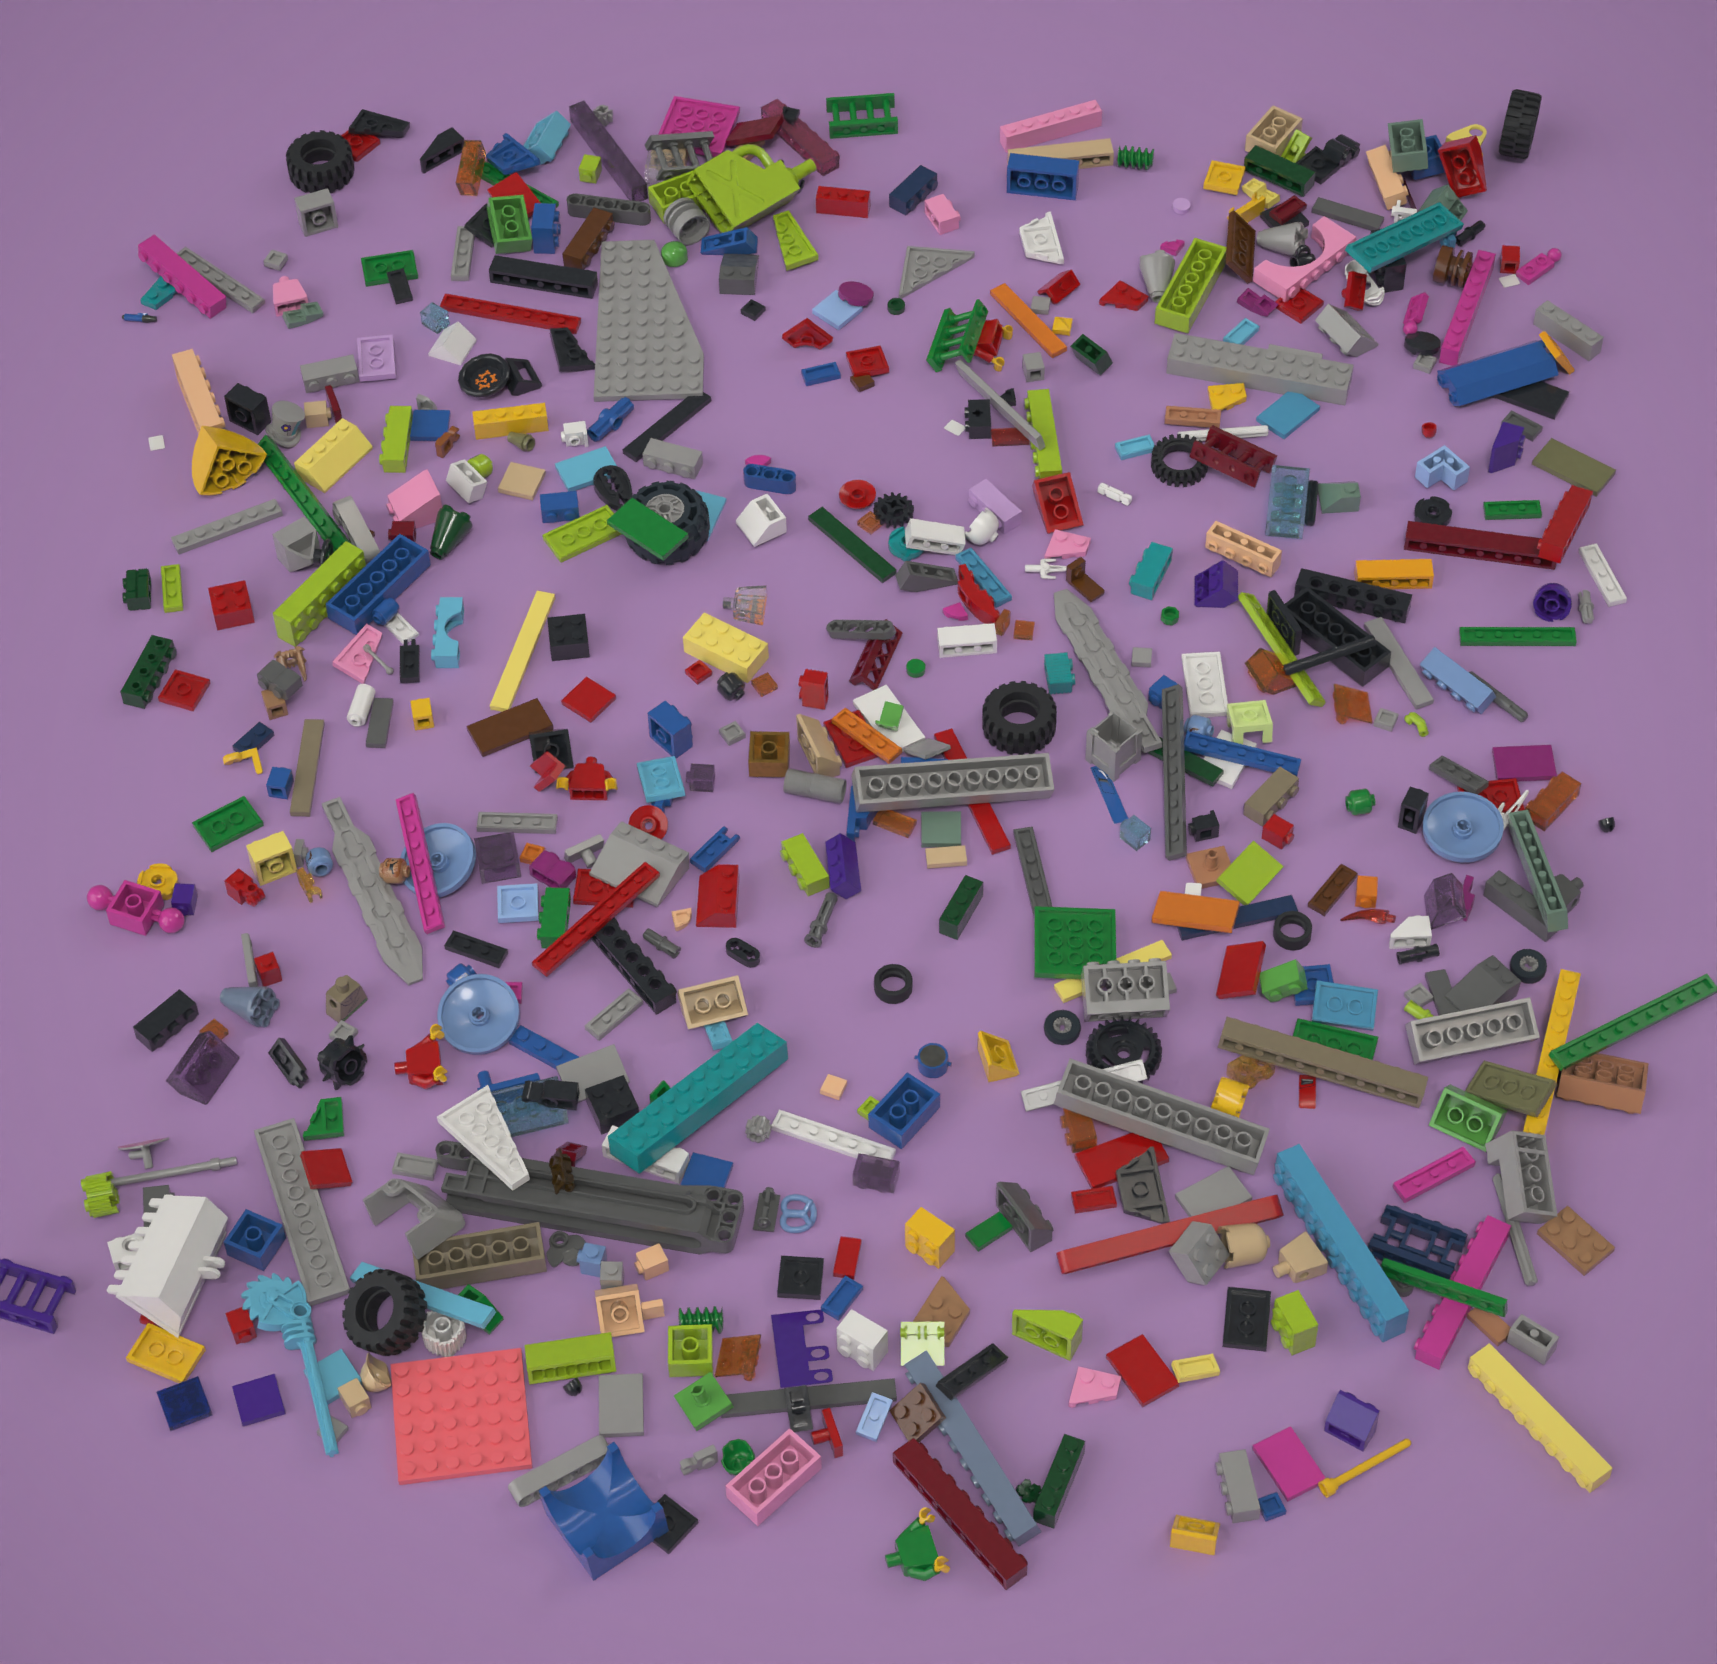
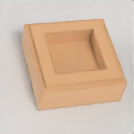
M828 1074L820 1089V1094L840 1100L847 1086V1080Z
M662 1299L641 1303L643 1320L665 1316Z

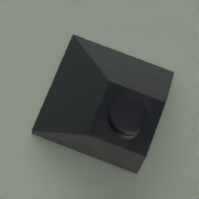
M547 729L528 732L533 762L544 753L549 752L565 765L564 769L574 767L568 729Z

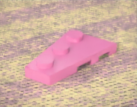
M366 624L334 659L333 666L364 684L374 657L369 652H365L363 646L368 644L376 654L382 639V632Z

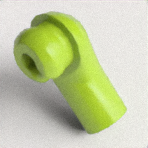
M1409 712L1408 715H1405L1406 723L1408 725L1414 723L1421 737L1429 734L1426 721L1415 712Z

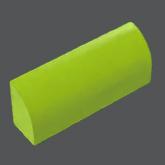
M611 1332L524 1345L529 1385L616 1372Z

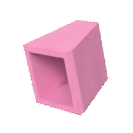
M428 469L422 471L387 495L389 503L386 504L388 513L393 514V521H415L416 529L435 523L437 513L442 508L440 493Z

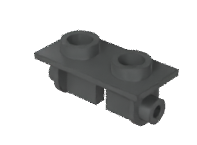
M766 1187L763 1193H759L753 1230L774 1232L780 1195L775 1194L774 1189L771 1187Z

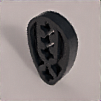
M614 465L604 466L595 473L593 478L595 492L606 505L618 511L623 506V504H620V499L625 504L632 496V486L627 473L622 468ZM604 474L610 475V481L614 482V488L618 489V491L612 490V485L608 483V477L604 476Z

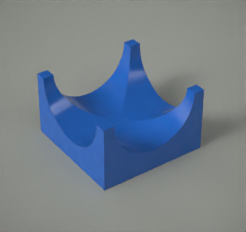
M615 1442L607 1446L606 1455L596 1470L578 1484L561 1491H551L546 1486L539 1490L546 1515L593 1581L652 1543L656 1537L659 1538L669 1531L663 1507L659 1502L654 1504L641 1489L626 1465Z

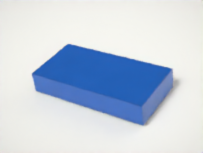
M836 362L801 369V375L806 386L841 379Z
M845 1275L822 1304L821 1310L839 1321L863 1291V1285Z

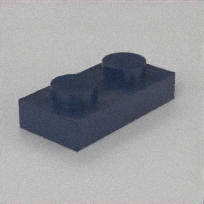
M259 721L232 745L235 752H243L253 748L259 750L275 736L274 731Z

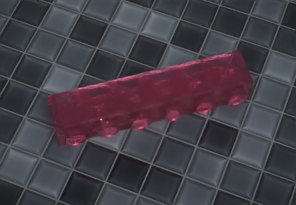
M775 99L762 106L761 119L780 115L783 117V107L786 104ZM799 118L795 125H791L785 120L783 121L776 134L805 161L808 159L813 160L818 173L825 176L839 168V153L833 150L826 141H823L815 131H812L805 122Z

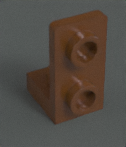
M1079 557L1066 566V581L1086 599L1093 602L1102 596L1105 590L1085 574L1086 561Z

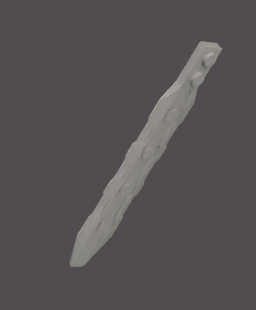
M1068 589L1055 592L1056 621L1073 645L1078 659L1082 660L1094 686H1097L1105 699V704L1109 711L1116 710L1122 718L1143 731L1142 751L1144 753L1162 748V741L1147 718L1148 702L1141 690H1138L1130 677L1129 670L1121 662L1111 640L1104 634L1099 625V620L1091 607Z
M340 797L322 803V808L335 834L332 852L338 865L343 869L349 882L350 891L357 899L363 912V919L371 929L377 942V949L384 963L407 985L422 981L421 944L414 930L411 929L404 915L403 906L400 900H397L390 883H385L379 875L380 862L370 837L353 825Z

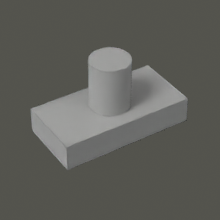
M599 834L566 849L564 853L565 861L572 863L582 858L587 868L593 867L597 860L593 852L603 848L604 839Z

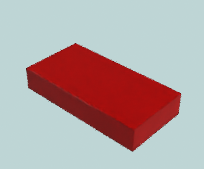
M1113 1186L1071 1192L1075 1214L1117 1207Z
M840 1236L833 1277L844 1278L846 1275L853 1280L855 1279L862 1239Z

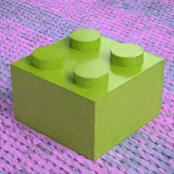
M1296 1290L1276 1298L1274 1308L1272 1309L1273 1317L1271 1324L1273 1329L1279 1332L1283 1347L1288 1349L1291 1355L1315 1347L1319 1325L1300 1291Z
M712 1324L668 1326L669 1377L705 1376L709 1372L713 1374Z

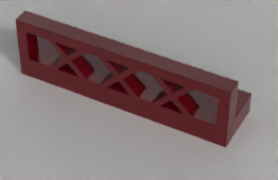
M895 627L896 634L893 640L868 639L849 679L850 683L855 686L864 682L872 690L878 688L903 634L897 627ZM882 644H886L887 654L883 653ZM876 658L880 659L881 668H877ZM869 672H873L874 682L868 678Z

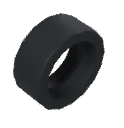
M1287 911L1276 918L1273 937L1280 947L1292 951L1300 950L1311 941L1312 923L1305 914L1298 911ZM1287 924H1296L1302 927L1305 933L1300 937H1288L1281 932V927Z
M888 964L876 972L874 976V991L881 1001L888 1004H898L908 999L912 993L913 978L906 967L899 964ZM889 977H898L905 981V986L897 991H889L881 986V982Z

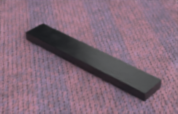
M704 392L703 396H688L623 448V454L637 462L643 457V452L651 438L660 441L666 439L712 401L711 396Z

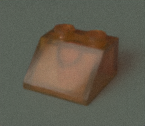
M1259 648L1244 663L1248 668V674L1256 680L1258 689L1263 693L1267 692L1274 695L1296 687L1290 675L1285 674L1282 663L1273 652Z

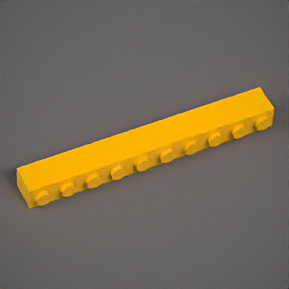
M1564 969L1560 970L1536 1073L1538 1076L1552 1079L1556 1082L1559 1068L1550 1058L1549 1053L1566 1042L1581 973ZM1554 1091L1538 1117L1527 1115L1523 1132L1545 1134Z

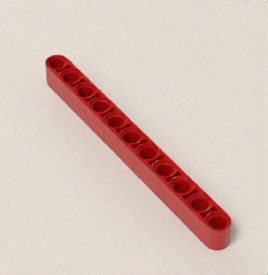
M1271 1195L1057 1252L1056 1255L1061 1273L1069 1274L1171 1247L1192 1221L1211 1224L1217 1233L1219 1226L1247 1223L1258 1224L1280 1218L1284 1214L1278 1195Z

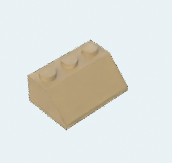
M797 714V739L814 774L817 773L830 777L840 775L842 761L840 756L835 754L833 742L828 740L826 728L822 727L817 719Z
M738 975L678 989L677 995L688 1030L748 1015Z

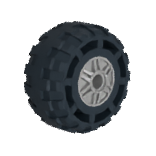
M668 480L662 483L657 481L653 482L650 486H643L638 489L637 494L631 496V498H634L687 532L689 536L664 561L626 537L627 544L643 560L648 559L653 564L666 563V565H674L675 562L680 561L682 563L688 560L691 555L695 556L704 546L710 530L709 512L706 502H703L702 496L695 489H691L682 482L678 484Z

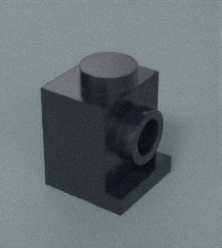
M1211 810L1208 815L1192 818V823H1188L1189 834L1194 836L1195 842L1219 837L1220 825L1214 810Z

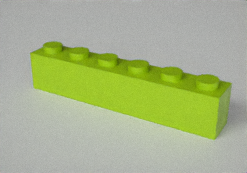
M1049 389L1027 390V398H1024V408L1028 409L1026 421L1030 422V425L1041 434L1045 443V448L1040 451L1030 441L1031 450L1034 449L1035 451L1032 452L1033 463L1037 464L1034 467L1035 477L1041 479L1062 474Z

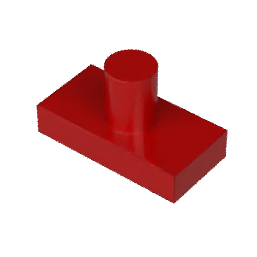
M1354 271L1348 272L1347 287L1341 292L1342 297L1345 298L1344 307L1357 311L1363 310L1367 275Z
M823 1409L822 1422L824 1428L810 1432L813 1445L829 1441L834 1457L843 1456V1445L831 1409Z

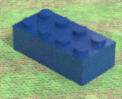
M1010 153L1007 165V193L1076 201L1079 186V160Z

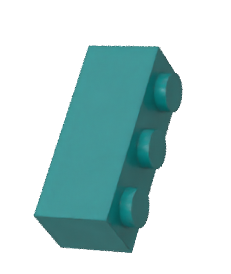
M1151 542L1149 548H1145L1142 556L1143 560L1138 562L1135 575L1132 574L1129 580L1131 594L1149 600L1153 599L1172 562L1173 548Z

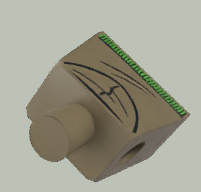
M348 975L338 977L335 984L326 992V1014L338 1023L341 1020L345 1022L368 1000L361 985Z

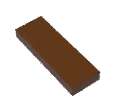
M1340 864L1308 902V907L1325 917L1355 881L1358 873Z

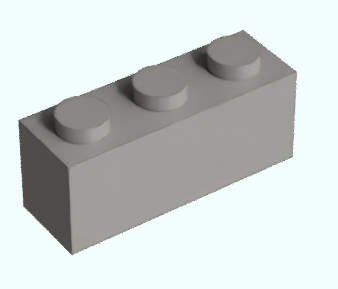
M353 354L300 365L306 393L324 390L325 386L328 385L334 388L359 382Z
M651 438L643 452V464L652 469L696 479L703 465L702 451Z
M1246 1449L1219 1453V1460L1215 1462L1217 1475H1221L1222 1478L1220 1489L1222 1496L1226 1495L1227 1502H1225L1227 1516L1231 1515L1232 1523L1258 1520L1261 1509Z

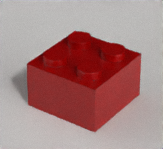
M245 580L208 588L217 631L255 623Z

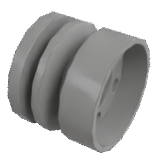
M688 197L674 201L665 211L664 223L684 245H693L699 242L709 231L710 220L697 204Z

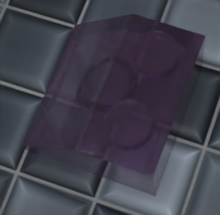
M1453 873L1433 879L1424 895L1426 916H1429L1431 930L1467 918L1462 883Z

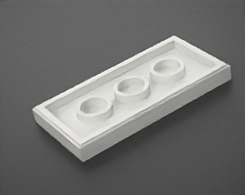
M1220 652L1182 654L1181 659L1190 717L1192 715L1203 717L1227 716L1228 701Z
M887 685L853 700V705L857 710H860L866 723L901 747L902 752L904 748L925 740L924 734L905 709H903L897 731L878 727L875 724L876 720L880 721L885 701L901 705Z

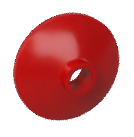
M851 480L840 488L839 498L849 508L862 509L870 506L875 501L876 490L867 481Z
M641 806L629 818V825L659 839L665 836L668 829L666 815L656 806ZM647 823H652L651 829H646Z

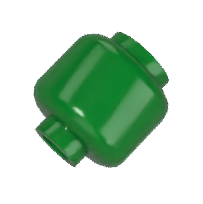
M1366 788L1351 790L1348 796L1345 797L1346 809L1354 816L1369 814L1372 811V806L1376 805L1374 794H1370Z

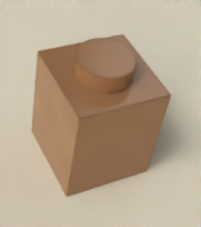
M261 691L269 720L288 715L284 699L277 698L272 691Z

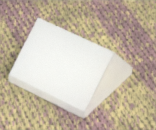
M458 321L443 330L428 355L462 365L477 340Z

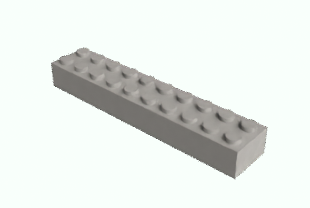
M1175 333L1167 358L1166 374L1222 384L1244 383L1245 388L1283 395L1286 392L1303 394L1311 400L1345 406L1354 365Z
M1049 753L854 767L851 775L856 812L1050 798L1054 792Z
M1071 1058L1068 1061L1054 1101L1056 1106L1254 1175L1270 1130L1261 1125Z

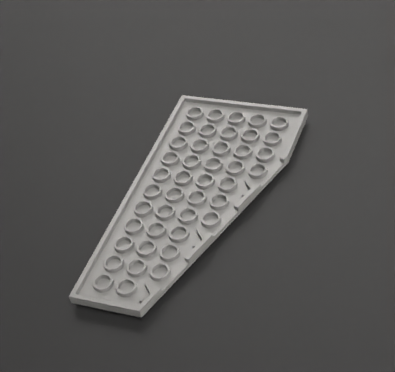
M655 240L603 241L601 245L594 402L619 401L624 397L629 398L631 401L685 399L688 396H703L704 353Z

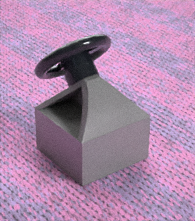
M305 517L272 534L277 559L289 572L307 567L313 563L320 564L321 566L334 553L333 543L329 538L324 540L322 549H320L317 530Z

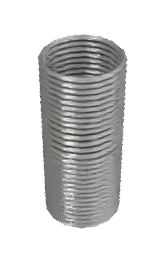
M789 768L785 775L783 791L788 794L802 795L841 804L845 797L847 781L838 777L834 778L832 776Z

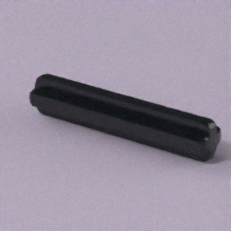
M1310 480L1307 488L1304 523L1310 526L1314 525L1318 495V481Z

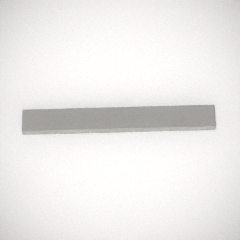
M959 359L955 362L959 374L985 399H990V404L1040 451L1045 448L1043 438L1036 429L962 360Z

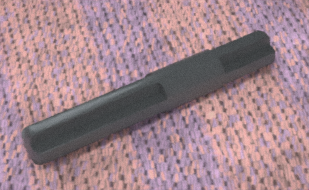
M1473 671L1469 672L1493 690L1496 695L1493 702L1520 722H1524L1528 718L1526 711Z

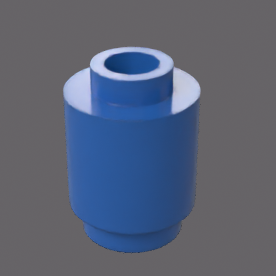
M392 598L384 599L372 610L373 621L378 625H386L398 613V603Z

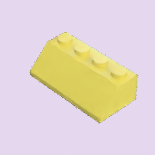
M342 418L294 462L295 470L304 482L326 493L373 449V446L356 425Z

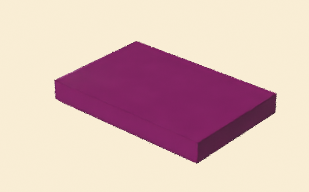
M1551 745L1492 748L1497 780L1516 778L1518 782L1556 780L1557 778Z

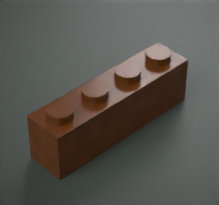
M593 207L562 253L564 266L585 269L586 266L590 265L592 257L598 253L602 242L606 241L607 235L614 229L615 222L613 221L612 213Z

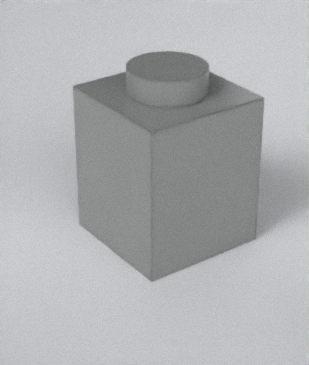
M1041 352L1023 354L1022 368L1026 382L1044 380L1045 367Z
M601 1261V1289L624 1286L623 1262Z

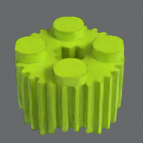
M111 1171L86 1176L85 1179H81L82 1190L87 1195V1199L84 1200L86 1212H89L90 1217L97 1218L119 1213V1208L116 1204H119L120 1200L117 1188L111 1183V1179H114Z

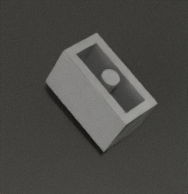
M1521 1314L1509 1330L1507 1343L1545 1365L1556 1350L1559 1336Z

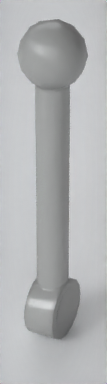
M368 644L363 646L364 651L369 652L386 669L388 675L393 674V668L388 667L371 650Z

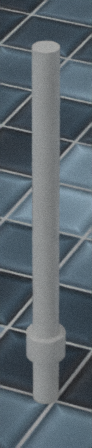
M236 1156L219 1159V1157L212 1158L207 1162L111 1179V1183L116 1187L211 1169L212 1171L221 1170L222 1167L237 1165Z

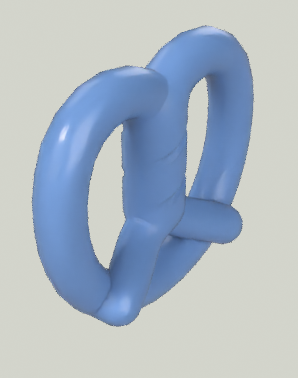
M792 1194L783 1198L781 1202L782 1215L780 1217L782 1229L789 1233H802L809 1230L817 1218V1209L814 1201L799 1194ZM790 1201L806 1203L803 1210L787 1209V1204ZM809 1210L811 1212L810 1218L807 1215ZM787 1218H803L806 1224L792 1227L787 1225L786 1220Z

